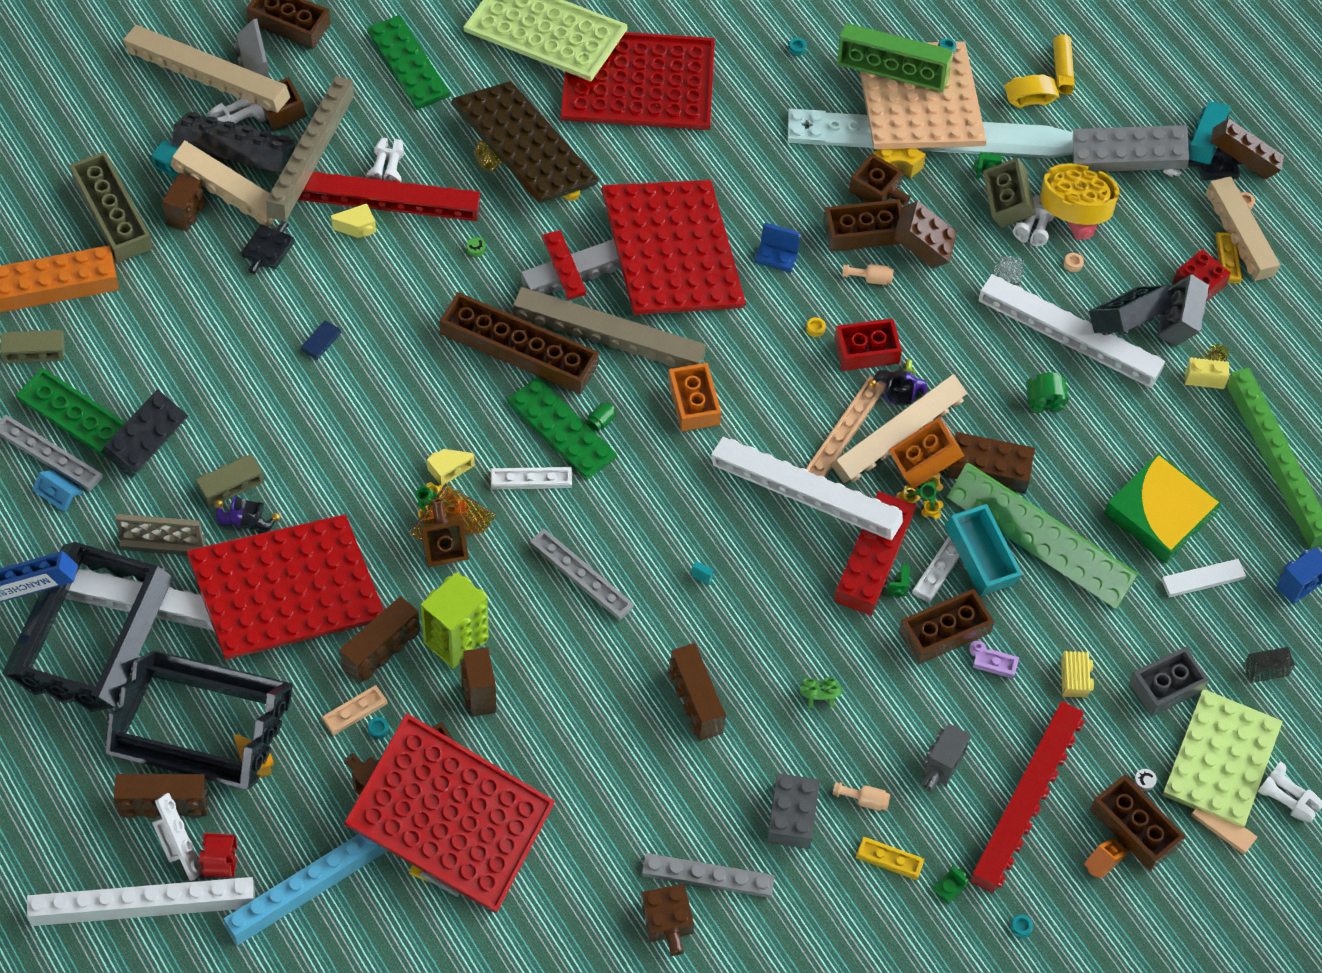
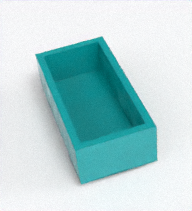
M985 504L951 515L945 524V528L979 596L1015 585L1023 574L988 505Z

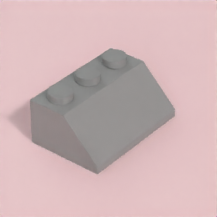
M253 19L237 34V42L234 45L236 54L240 53L238 63L239 66L269 78L268 64L258 21Z

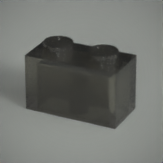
M1284 647L1248 654L1243 666L1249 683L1287 677L1290 675L1295 664L1289 648Z

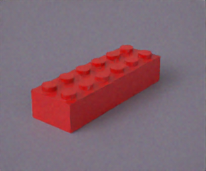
M879 491L875 498L884 504L899 508L902 511L903 523L892 540L865 529L861 530L834 597V602L870 616L875 611L916 509L915 504Z

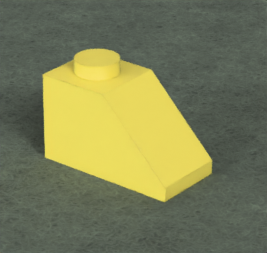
M367 204L331 215L333 230L357 238L369 236L376 232V222Z
M443 449L431 454L427 459L428 471L442 486L475 466L474 455L469 452Z

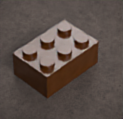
M917 200L901 208L894 239L934 269L950 262L957 231Z
M489 647L463 651V659H460V673L466 710L470 709L471 717L497 713L496 684Z

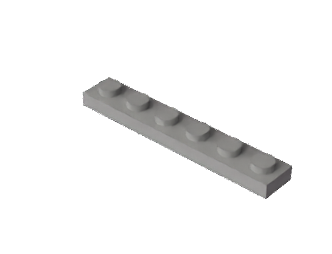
M5 415L0 420V437L90 492L103 478L102 473L8 415Z
M546 529L540 531L530 541L531 547L619 621L634 608V603Z
M650 853L645 854L642 871L643 877L765 898L772 897L775 875Z

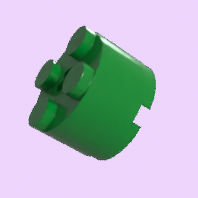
M1042 373L1036 375L1037 379L1032 381L1030 378L1026 381L1029 406L1032 408L1033 413H1041L1044 409H1052L1054 412L1062 411L1064 405L1069 401L1064 375L1059 377V373Z

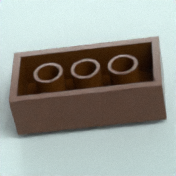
M252 0L246 8L248 23L253 19H257L260 28L311 49L316 46L331 24L330 10L308 0Z
M900 199L825 207L823 223L830 252L901 244L894 239L902 208Z
M956 432L955 440L962 450L964 457L948 467L947 478L958 479L965 465L970 463L1011 491L1026 494L1031 476L1035 452L1034 447Z
M971 589L902 619L899 633L919 665L990 634L994 620L975 589Z
M402 596L397 598L339 649L342 669L358 684L370 679L378 667H383L394 653H399L403 649L405 643L418 636L420 632L419 611Z
M696 643L671 650L668 674L671 681L674 680L676 683L675 690L678 698H682L684 702L683 710L686 717L689 716L692 721L690 726L693 734H697L700 741L723 734L726 714Z
M116 774L113 799L119 816L125 818H134L135 816L156 818L161 816L155 801L167 793L170 794L171 799L175 802L179 816H189L191 818L207 816L209 791L204 774Z
M1125 774L1097 796L1090 808L1102 823L1150 872L1176 851L1186 837Z

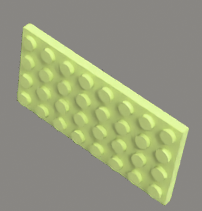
M483 0L463 28L466 33L592 81L626 32L627 24L565 0Z

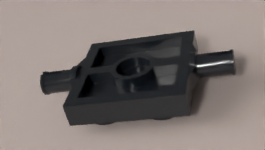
M1217 147L1210 165L1189 160L1188 167H1197L1202 181L1218 180L1226 177L1238 179L1240 176L1238 165L1242 163Z
M282 221L277 229L261 224L241 252L242 257L253 262L248 268L251 274H255L260 266H267L276 270L295 243L293 236L284 233L289 226L287 222Z

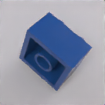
M1317 547L1311 551L1305 550L1295 562L1293 560L1288 562L1284 566L1285 571L1279 576L1280 581L1277 588L1292 604H1295L1322 585V553Z

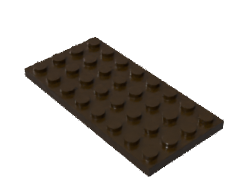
M511 81L452 99L451 104L538 203L597 185L599 178Z

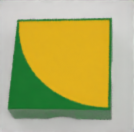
M1158 453L1108 501L1104 515L1124 531L1136 537L1144 547L1167 564L1185 546L1188 539L1199 532L1217 514L1222 502Z

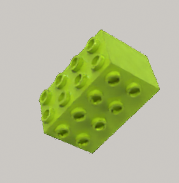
M458 572L453 576H448L437 590H432L427 599L421 603L423 642L453 669L460 663V659H463V651L476 649L479 645L482 646L487 642L489 638L488 597L482 589H477L473 586L467 576H462Z

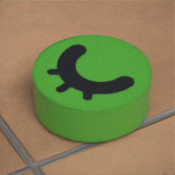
M474 237L468 240L467 252L469 255L479 257L485 253L486 243L482 238Z

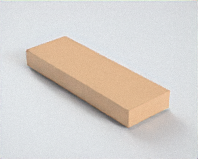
M377 685L322 716V721L334 736L388 703Z
M1196 808L1191 815L1244 855L1257 839V836L1245 827H1240Z

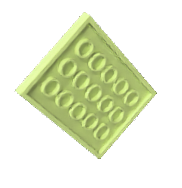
M1205 689L1202 690L1162 796L1193 809H1200L1244 828L1283 721Z

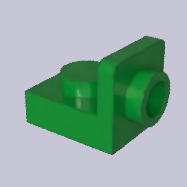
M980 152L978 160L975 159L973 171H976V178H980L982 170L1000 165L1002 155Z
M901 565L900 572H896V582L888 583L887 595L894 597L908 595L910 565Z
M953 865L949 872L933 886L932 890L949 904L966 889L969 880L963 870L957 869Z

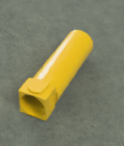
M1058 35L1053 39L1055 83L1059 94L1072 95L1075 83L1071 38L1068 35Z

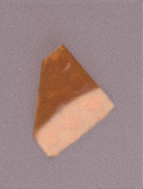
M445 483L434 498L444 499L446 516L460 514L465 534L485 532L496 517L494 512ZM431 503L410 530L411 535L421 541L419 521L434 518Z

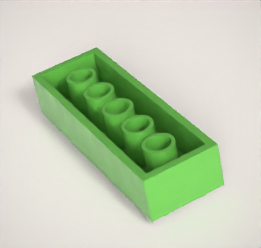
M846 23L839 38L837 65L944 92L950 77L953 50Z

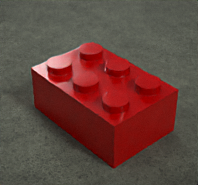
M894 318L836 326L834 341L842 371L900 363L902 348Z

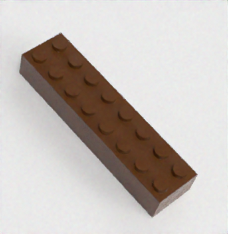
M457 292L439 321L441 335L578 394L583 392L598 366V351L460 292Z

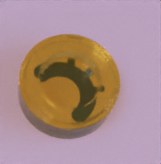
M1221 344L1213 345L1208 353L1209 359L1213 361L1220 360L1226 362L1229 356V350Z

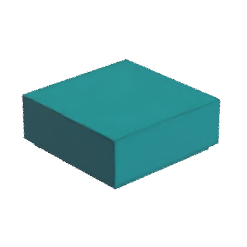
M695 561L692 566L691 576L710 585L713 580L714 570Z

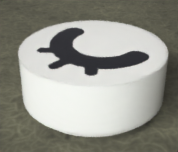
M1149 769L1139 770L1134 778V784L1141 791L1152 790L1157 781L1156 775Z

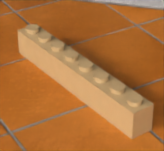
M954 374L830 465L843 483L849 480L852 483L862 476L860 472L864 469L868 472L877 465L875 461L879 458L883 461L891 455L890 448L933 421L936 416L941 418L949 412L948 407L951 405L956 407L964 401L962 397L967 394V391Z

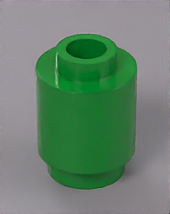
M600 403L588 416L587 424L596 432L603 430L616 417L615 408L610 403Z

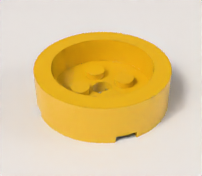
M1060 164L1051 167L1048 173L1045 174L1039 199L1042 206L1049 213L1064 221L1082 225H1095L1106 222L1113 216L1119 195V187L1109 175L1100 170L1097 173L1088 170L1089 166Z

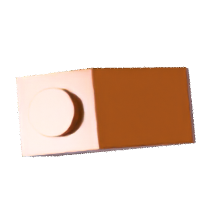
M1112 838L1100 844L1084 865L1088 868L1087 870L1091 875L1101 879L1108 875L1129 854V851L1115 838Z

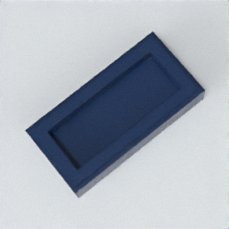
M324 320L301 346V350L318 360L341 334V329Z

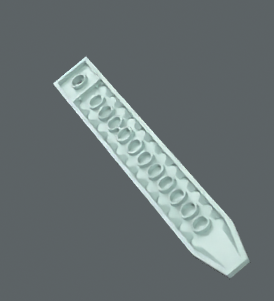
M789 109L788 143L873 148L868 115L826 113V111L805 109ZM983 122L986 146L917 148L920 151L967 154H980L981 152L1002 156L1054 158L1073 155V132L1044 125ZM803 125H810L809 129H805Z

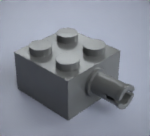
M948 723L945 729H940L934 746L931 745L926 754L927 758L923 764L926 766L924 772L926 776L920 786L924 790L928 785L927 791L932 792L937 781L945 786L948 785L966 753L971 734Z

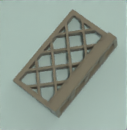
M116 514L115 520L121 539L120 550L187 555L188 550L205 547L206 536L202 534L200 521Z

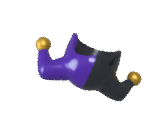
M879 370L873 379L868 382L871 388H874L878 381L884 382L886 385L885 398L896 405L911 404L914 401L916 391H919L922 396L928 393L926 381L915 378L906 370L895 372Z
M234 496L230 510L226 513L222 510L223 502L221 500H216L214 504L216 507V519L219 525L234 524L239 528H252L266 533L270 531L275 522L280 520V515L277 513H273L268 521L263 519V502H253Z

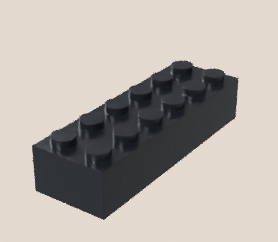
M196 112L187 113L174 124L172 145L180 147L185 140L208 155L281 173L284 170L295 147V140L289 139L288 136H277L269 131L253 130V127L238 126L234 122L219 121L215 117H203Z

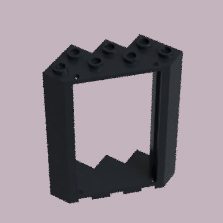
M78 542L64 544L60 552L66 553L78 565L76 574L81 563H83L92 570L106 568L119 578L134 576L143 583L96 687L32 669L72 583L40 592L2 674L33 695L47 693L62 704L75 701L90 712L115 708L119 700V692L129 678L131 666L138 658L173 580V576L160 566Z
M155 650L133 662L131 666L132 681L123 686L119 692L120 708L109 713L107 718L108 733L105 738L107 755L183 774H204L207 780L247 790L258 782L260 775H257V771L260 770L262 763H266L271 751L269 744L272 742L273 737H277L283 723L280 718L283 716L284 711H288L291 704L293 683ZM152 677L266 704L265 714L256 719L254 740L244 746L243 762L127 734Z

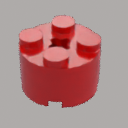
M204 833L203 846L205 847L204 850H200L199 863L202 864L201 877H234L237 857H235V850H237L238 846L237 836L234 834Z

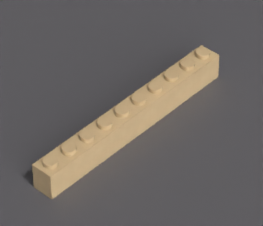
M135 25L123 39L127 52L133 56L141 57L147 62L151 61L177 74H183L192 80L195 79L202 82L206 86L210 85L221 92L232 94L236 98H242L268 111L271 110L278 113L290 98L287 86L283 83L141 26Z

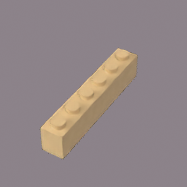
M184 140L173 155L170 166L178 173L200 180L201 185L208 192L218 195L226 203L239 208L243 214L250 215L258 223L270 227L274 219L267 217L266 200L270 193Z
M1232 177L1211 181L1206 191V196L1211 201L1215 213L1220 217L1224 229L1231 233V242L1237 245L1239 256L1246 264L1249 274L1252 275L1254 281L1274 277L1280 267V263Z

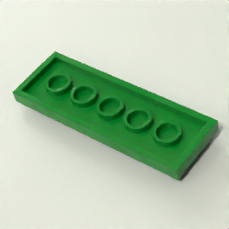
M400 15L367 27V33L416 110L450 97L449 90Z
M44 368L16 394L17 400L106 459L108 458L101 453L103 447L126 423Z
M538 377L508 398V404L586 480L617 458V453Z

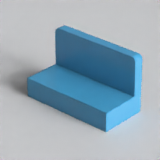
M55 470L40 472L32 488L34 492L62 511L68 510L73 496L81 495L84 491Z

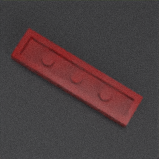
M561 230L543 234L542 240L567 300L585 296L586 289Z

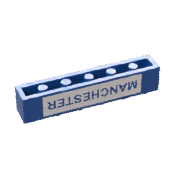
M61 551L0 568V602L73 583L78 565L66 553Z

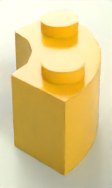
M1044 74L1015 77L1004 85L1009 103L1019 109L1032 104L1046 106L1060 97L1055 79Z
M917 148L878 149L873 153L902 170L903 175L912 178L923 169L926 154Z

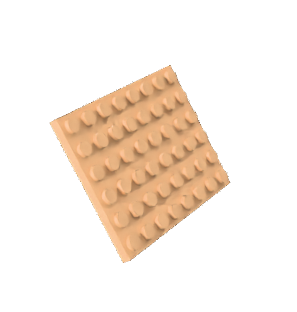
M956 41V52L952 56L950 77L944 92L860 71L873 149L986 146L985 131L965 42ZM928 42V44H932V45H936V46H938V43H939V42Z

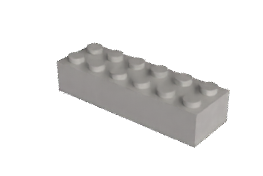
M1187 125L1073 129V164L1089 166L1088 170L1109 172L1188 168Z

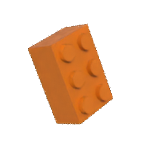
M708 363L669 369L668 384L681 432L720 425L721 409Z
M940 417L889 449L903 477L913 488H916L964 457L951 431Z

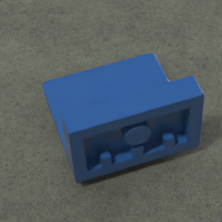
M764 223L761 244L755 257V263L791 273L798 256L801 233L779 227L775 224Z

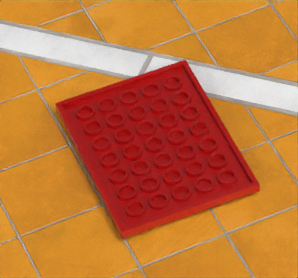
M625 32L592 81L565 71L561 120L710 130L715 38Z
M711 180L602 185L601 192L633 315L745 308V297Z
M346 514L187 551V558L224 660L365 626L384 611Z
M406 713L343 825L486 909L497 913L555 800Z

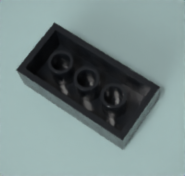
M1168 286L1135 287L1089 310L1094 333H1102L1103 335H1110L1114 332H1117L1118 335L1129 333V329L1138 328L1141 326V323L1152 321L1154 316L1164 315L1166 310L1172 308Z
M157 389L105 444L101 453L132 479L185 422L188 415Z

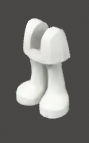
M242 98L227 106L220 103L207 113V117H215L219 121H231L235 124L248 117H255L258 122L266 121L261 106L251 104Z
M381 138L374 149L377 159L374 166L367 172L366 178L382 180L385 160L389 162L384 174V180L401 182V176L397 172L398 160L404 156L402 140L395 139L393 149H389L388 138Z
M1035 195L1033 202L1036 215L1026 218L1024 223L1016 224L1013 234L1019 241L1026 243L1030 237L1035 219H1039L1036 229L1031 235L1030 243L1033 246H1042L1047 243L1049 238L1048 232L1045 230L1046 225L1053 220L1054 215L1049 213L1040 204L1039 196Z
M1280 761L1257 792L1287 805L1292 809L1291 816L1311 823L1315 818V812L1321 810L1322 801L1311 790L1306 791L1291 782L1285 776V764ZM1276 785H1278L1282 789L1286 790L1287 792L1295 796L1298 800H1295L1286 793H1284Z

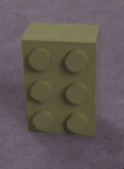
M1018 157L983 171L992 218L1001 228L1036 215L1027 169Z

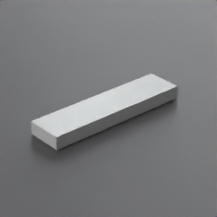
M571 467L491 468V489L572 488Z
M948 536L912 591V594L928 603L932 601L960 558L950 536Z
M1239 559L1164 576L1162 583L1168 597H1174L1244 580L1246 575Z

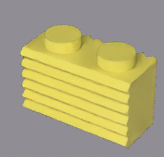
M1191 357L1185 370V385L1224 389L1229 379L1228 361H1213L1212 359L1205 360L1204 358L1193 359Z
M1063 652L1061 657L1063 697L1088 698L1090 691H1093L1094 679L1090 678V672L1093 671V660H1089L1088 652Z

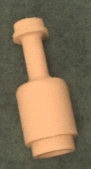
M849 264L843 265L842 276L846 278L849 275L864 277L867 283L887 285L892 284L894 269L889 268V266L869 264L866 269L850 268Z
M836 782L833 789V795L837 797L845 795L856 798L859 806L877 811H887L891 794L886 793V790L866 785L862 786L860 790L842 786V782Z

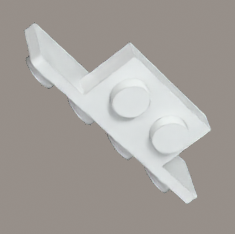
M169 793L164 794L155 801L162 818L156 819L152 824L168 861L172 862L180 859L190 881L195 880L201 875L202 865L199 863L193 849V844L184 829V823L178 815L175 802L171 799Z

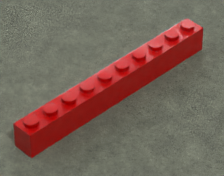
M322 172L312 173L298 199L300 201L351 207L367 204L369 209L477 221L480 208V192L474 190H461L452 187L445 188L434 185H419L416 183H402Z
M1063 701L1060 702L972 874L971 883L991 893H994L997 887L1001 889L1006 879L1003 874L1006 869L1010 871L1015 861L1012 856L1014 852L1019 853L1024 843L1021 840L1023 834L1028 835L1033 824L1030 823L1032 816L1037 818L1042 808L1039 803L1041 799L1046 800L1051 790L1047 787L1050 782H1055L1059 771L1056 769L1058 765L1063 766L1068 756L1065 754L1066 749H1071L1075 743L1076 737L1073 736L1076 731L1080 732L1085 721L1082 720L1084 711Z

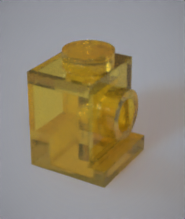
M483 140L476 144L477 148L473 153L479 163L478 167L492 172L502 161Z

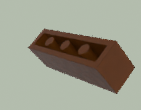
M1228 118L1213 127L1210 142L1263 178L1267 179L1282 170L1284 155Z

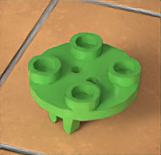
M828 677L824 680L816 681L812 678H806L800 686V693L802 696L807 697L809 708H813V699H828L830 707H834V698L841 695L842 687L836 683L835 678Z

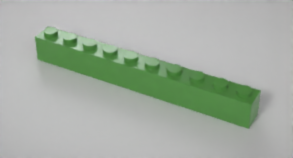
M1250 368L1231 372L1226 385L1309 549L1322 545V508Z

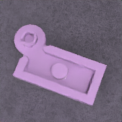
M973 641L971 643L969 651L975 656L973 668L1014 679L1019 657L991 649L986 650V645L981 641Z

